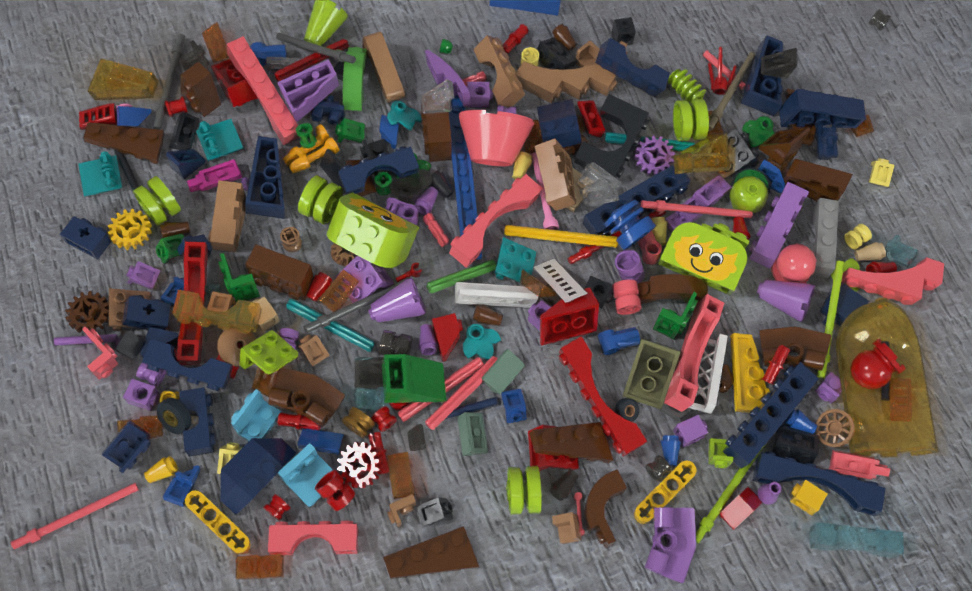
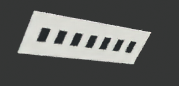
M555 259L534 267L565 303L587 294Z

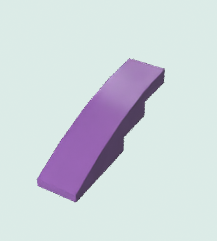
M425 50L426 62L437 86L445 85L451 97L458 95L464 107L471 105L469 90L453 68L431 51Z
M718 175L697 190L683 204L712 207L731 190L732 186ZM675 211L665 221H667V228L673 232L677 226L687 222L693 223L703 214Z

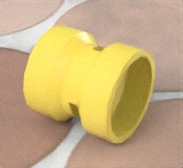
M532 47L525 48L522 51L520 66L524 61L538 66V50Z
M864 224L857 225L853 231L851 230L844 235L846 244L854 250L872 238L870 229Z

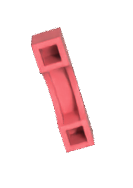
M307 521L297 522V525H288V522H276L275 525H269L268 552L270 555H293L301 542L316 537L328 541L336 554H358V526L353 524V521H341L340 524L320 521L316 525H310V522Z

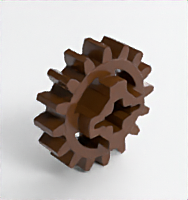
M89 291L88 295L81 292L80 298L74 296L75 301L73 303L68 302L71 308L65 309L68 315L65 318L69 322L72 329L75 328L78 333L82 332L84 327L88 330L93 328L97 332L96 328L99 327L103 330L102 324L109 323V320L106 318L109 316V303L99 292L95 295L92 291Z

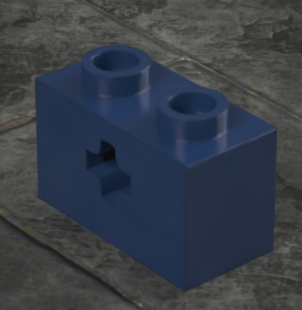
M75 216L60 233L65 243L97 260L112 242L104 228L100 226L96 228L87 219H79Z
M139 295L129 296L125 302L122 325L148 330L149 327L165 330L168 326L170 304L160 299L148 300Z

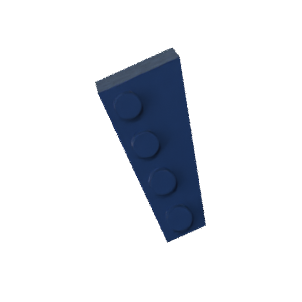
M768 35L765 36L758 46L741 100V104L771 116H775L782 107L781 94L783 86H781L783 70H781V63L783 62V41Z
M796 89L779 109L781 127H788V124H796V127H804L805 124H815V128L828 125L836 128H857L866 119L864 100L805 89Z
M258 136L245 203L246 213L285 219L277 139Z

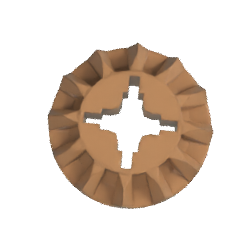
M335 243L331 245V257L339 265L347 266L358 256L352 252L350 254L342 253V247Z

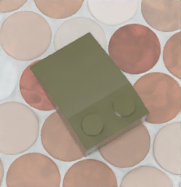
M642 337L622 396L661 409L681 350Z

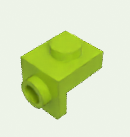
M709 439L708 464L715 465L716 468H727V466L733 463V457H729L722 452L727 446L725 444L727 440Z

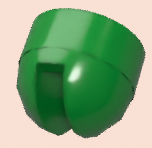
M442 39L439 53L449 54L453 49V44L449 40Z

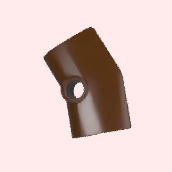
M796 326L759 331L764 366H769L770 363L768 361L772 360L778 346L784 345L790 349L784 364L796 366L801 362L805 367L823 370L831 341L830 334ZM795 352L798 356H791L790 353Z
M280 368L276 386L272 387L269 394L268 405L294 410L297 414L304 415L320 427H323L336 412L345 395L314 374ZM300 400H306V403L303 405L297 404Z

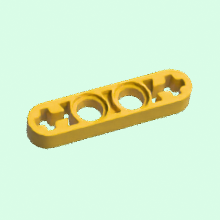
M687 460L682 461L634 510L635 520L641 524L650 522L654 518V508L665 507L695 476L697 469L694 463ZM689 467L690 474L687 473L680 479L678 476L684 470L683 468ZM667 481H676L678 488L670 490L667 487ZM653 495H662L664 499L663 504L658 505L654 503ZM650 505L652 509L647 513L649 518L646 516L641 518V511L639 509L644 511Z
M194 490L186 495V506L233 552L242 555L249 551L251 542L247 535L204 494ZM193 497L199 498V502L204 506L202 509L196 504L192 505L191 499ZM208 510H215L216 517L211 521H207L205 513ZM223 524L231 526V531L227 535L220 534L219 530ZM234 535L240 541L245 539L243 542L244 548L238 547L236 549L237 543L232 539Z

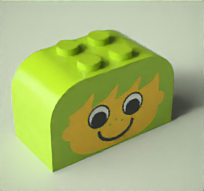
M352 192L340 197L326 235L335 244L375 265L394 268L406 261L419 226Z
M687 222L673 230L658 265L681 275L701 279L709 287L731 295L735 291L746 266L747 253L743 245L732 239L730 234L720 231V233L715 232L713 227L702 223V225Z

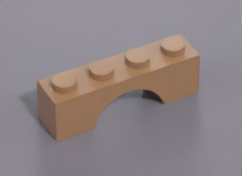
M487 35L473 50L479 63L490 67L495 66L497 79L492 91L498 105L508 108L513 107L525 95L522 83L515 74L516 71L509 61V56L503 49L501 40Z

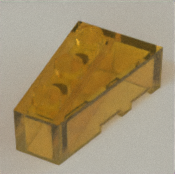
M101 58L87 92L94 100L153 98L159 81L153 72Z
M727 133L708 136L675 154V174L730 171Z

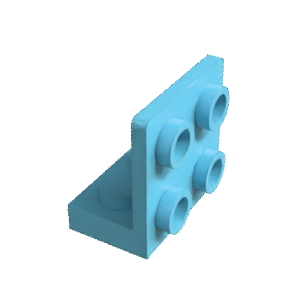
M255 389L253 393L251 392L247 395L243 407L240 410L238 409L231 418V424L236 433L247 441H250L252 438H265L278 421V416L281 412L274 406L268 405L264 401L261 392Z
M309 443L278 474L308 507H312L321 498L315 490L316 484L333 469L317 454L316 449Z

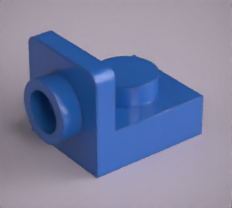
M521 389L502 392L501 398L507 423L526 420V404Z

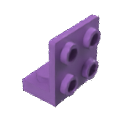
M360 256L354 258L336 275V279L352 303L370 296L379 287L387 288L394 284L383 267L375 265Z

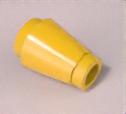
M171 456L163 457L148 471L144 472V476L151 484L152 482L175 475V472L178 471V466Z

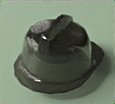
M419 169L416 174L394 180L390 184V191L396 195L397 200L413 203L420 197L421 191L431 184L432 175L426 170Z

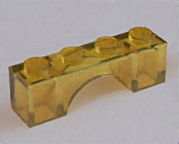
M178 290L172 313L177 321L189 324L191 321L197 322L198 325L204 327L215 325L222 330L233 328L238 329L241 333L249 334L250 331L257 332L262 309L259 303L238 300L227 311L213 312L204 307L199 293Z

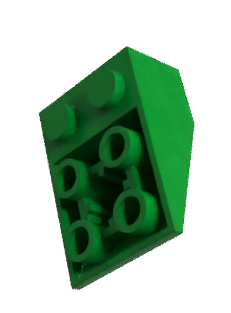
M384 354L382 363L384 403L446 402L443 363L406 354Z

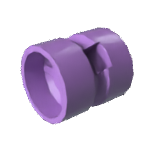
M624 250L616 256L615 266L621 280H635L639 284L645 277V270L638 253L634 250Z

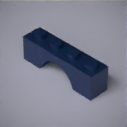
M609 38L601 45L595 61L603 69L612 72L617 77L626 80L653 97L658 96L665 90L670 72L656 64L650 69H640L634 66L627 57L625 46L612 38Z
M405 146L399 147L390 154L387 152L379 154L377 158L372 160L369 158L364 159L355 166L346 165L338 171V177L345 195L352 192L355 194L364 192L368 177L379 170L391 171L400 179L418 173L419 165L411 146L407 148Z
M150 339L142 363L147 365L146 369L158 373L162 369L168 371L166 375L177 379L181 375L187 377V382L199 385V382L207 384L206 388L214 391H219L220 388L226 389L233 369V365L210 358L204 365L197 368L183 367L176 360L175 350L172 345Z

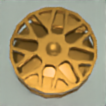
M352 407L349 410V415L344 416L342 419L347 428L362 438H365L368 434L367 431L375 425L369 416L355 407Z

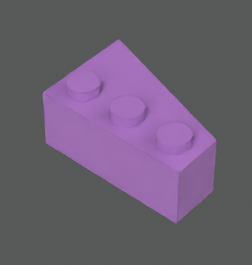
M329 59L277 82L280 92L296 122L339 86L337 74Z

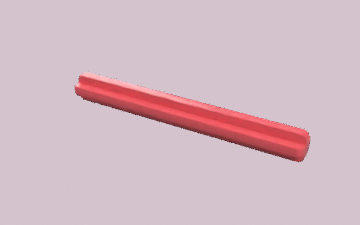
M495 356L491 357L425 421L426 426L434 430L484 382L482 377L498 358Z
M476 357L446 378V393L476 373L484 365L483 361ZM412 402L400 410L398 416L405 422L433 402Z

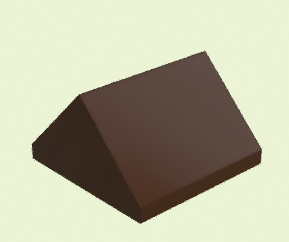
M810 127L778 130L763 142L759 149L781 165L800 149L810 132Z

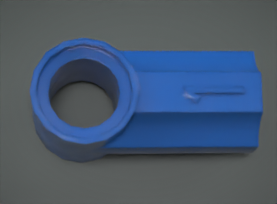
M255 42L250 45L261 66L266 65L267 62L287 61L285 44L266 46L264 43Z
M636 327L620 331L606 330L597 335L604 355H611L620 351V349L640 344V335Z

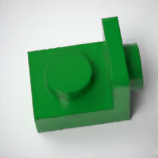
M344 118L340 124H337L335 135H337L338 143H341L343 139L362 143V140H364V123Z
M183 234L161 238L156 246V254L163 264L167 263L170 258L181 256L177 248L184 238Z

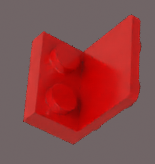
M540 425L528 431L530 466H538L539 471L549 467L569 470L579 469L578 458H569L566 455L554 456L535 453L529 433L532 430L557 426Z

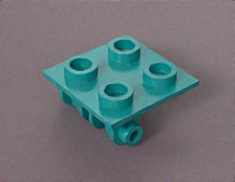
M231 118L213 125L202 121L199 130H196L208 161L244 149Z
M103 151L99 156L100 159L78 163L84 197L123 188L116 155L111 156L107 151Z
M503 237L495 270L496 278L503 280L504 277L529 286L537 252Z

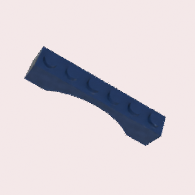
M768 451L762 452L756 459L752 481L762 484L772 482L780 484L788 481L807 480L828 487L836 492L854 511L871 516H876L882 512L886 488L879 486L876 482L860 481L852 475H839L835 470H822L814 464H801L796 459L777 457L775 453Z

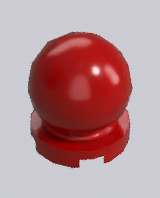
M880 338L872 343L873 350H865L859 353L853 359L850 367L851 376L855 383L869 390L885 386L891 379L892 372L900 374L906 370L903 364L900 365L896 361L898 357L885 343H882Z

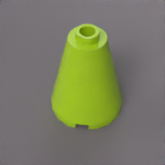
M315 0L304 41L322 46L346 21L348 15L342 8L338 10L335 7L336 3L333 1Z

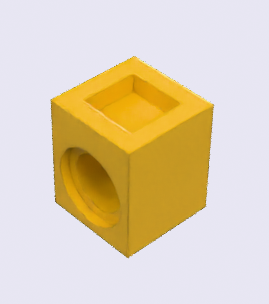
M804 480L801 484L796 483L791 491L793 496L790 502L812 516L818 512L828 494L809 481Z

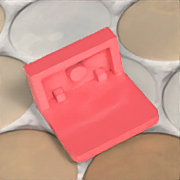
M84 327L82 329L84 333L102 352L87 367L98 380L101 378L105 379L113 373V368L118 365L115 359L118 356L107 343L102 345L104 341L93 328L88 330Z

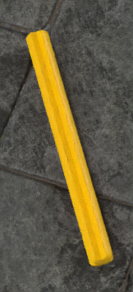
M506 225L504 229L506 236L618 247V242L616 241L618 237L512 225Z

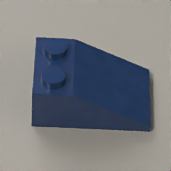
M573 99L537 107L543 143L552 139H556L562 147L582 143Z

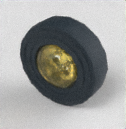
M168 398L159 403L157 407L158 419L169 432L181 434L183 431L188 430L191 425V416L184 404L175 398Z

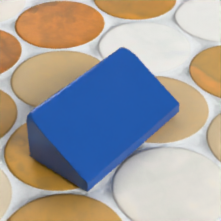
M302 429L297 445L300 449H304L310 443L316 451L340 455L344 434Z

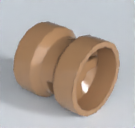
M286 227L281 231L280 238L283 248L287 252L293 253L298 251L302 246L299 231L294 227Z

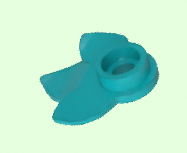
M394 101L391 105V111L387 114V119L391 125L401 123L410 131L413 129L415 122H422L421 114L417 110L408 107L402 101Z
M472 324L466 331L467 338L463 342V352L468 359L477 353L479 357L489 360L493 357V344L500 342L501 338L493 329H485L480 324ZM474 332H478L480 335L478 337H474L472 334Z

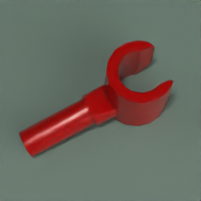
M413 263L409 271L395 278L396 281L399 282L410 276L419 277L422 269L419 271L414 270L419 267V263Z

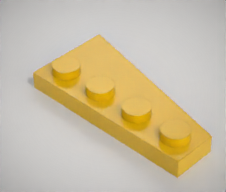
M733 333L730 335L735 412L750 413L756 406L760 407L762 405L760 400L765 394L770 393V390L766 388L765 381L762 380L764 371L760 368L758 362L759 355L753 336Z

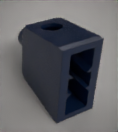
M841 282L834 326L837 324L840 327L848 324L870 302L843 282ZM832 288L820 310L826 316L822 322L824 326H826Z

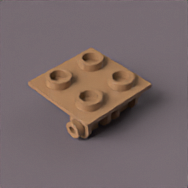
M109 288V326L114 331H121L123 327L134 328L122 325L125 302L129 296L134 295L143 296L145 299L150 300V292Z

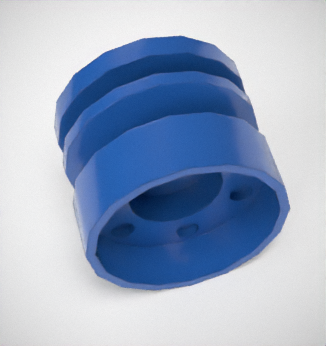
M636 199L619 207L604 223L606 228L613 224L616 225L610 230L611 234L618 231L622 233L616 241L623 250L631 247L656 227L649 216L642 219L638 217L644 209L641 207L636 211L633 210L639 204Z

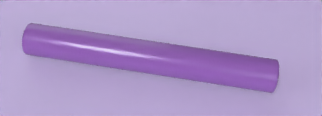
M117 334L99 335L104 341L103 343L116 342L118 338ZM87 336L54 338L55 346L93 343Z

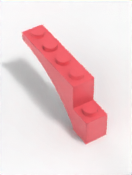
M926 257L913 268L891 273H873L848 268L843 272L841 282L849 287L863 289L867 293H875L886 299L900 301L904 305H913L922 299L923 289L932 291L942 284L944 263Z

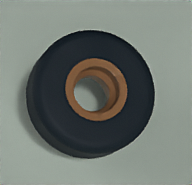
M622 398L615 406V413L633 422L639 415V406L633 399Z

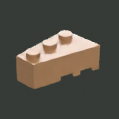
M556 139L536 145L535 150L547 204L551 205L555 211L575 205L576 196L571 157Z
M218 181L212 230L208 236V241L211 243L213 250L237 253L246 213V194L242 183Z

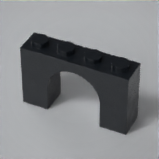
M608 94L600 109V116L618 124L626 134V141L620 148L614 151H603L583 141L575 156V164L615 182L617 177L621 178L625 170L623 165L625 161H630L633 155L631 150L634 145L637 146L642 137L640 133L642 129H647L650 120H648L649 112Z

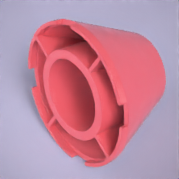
M467 110L459 113V120L470 159L474 163L483 165L512 166L534 126L531 118L508 112L497 111V114L486 113V110Z

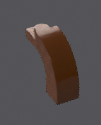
M688 275L651 276L650 281L638 284L639 294L637 296H639L641 304L661 299H677L688 304L693 292L697 293L695 297L697 301L707 295L708 285L701 279Z
M618 469L604 475L595 483L587 497L584 508V519L588 532L596 529V537L600 544H604L605 548L614 545L616 542L605 519V504L610 499L624 493L627 489Z

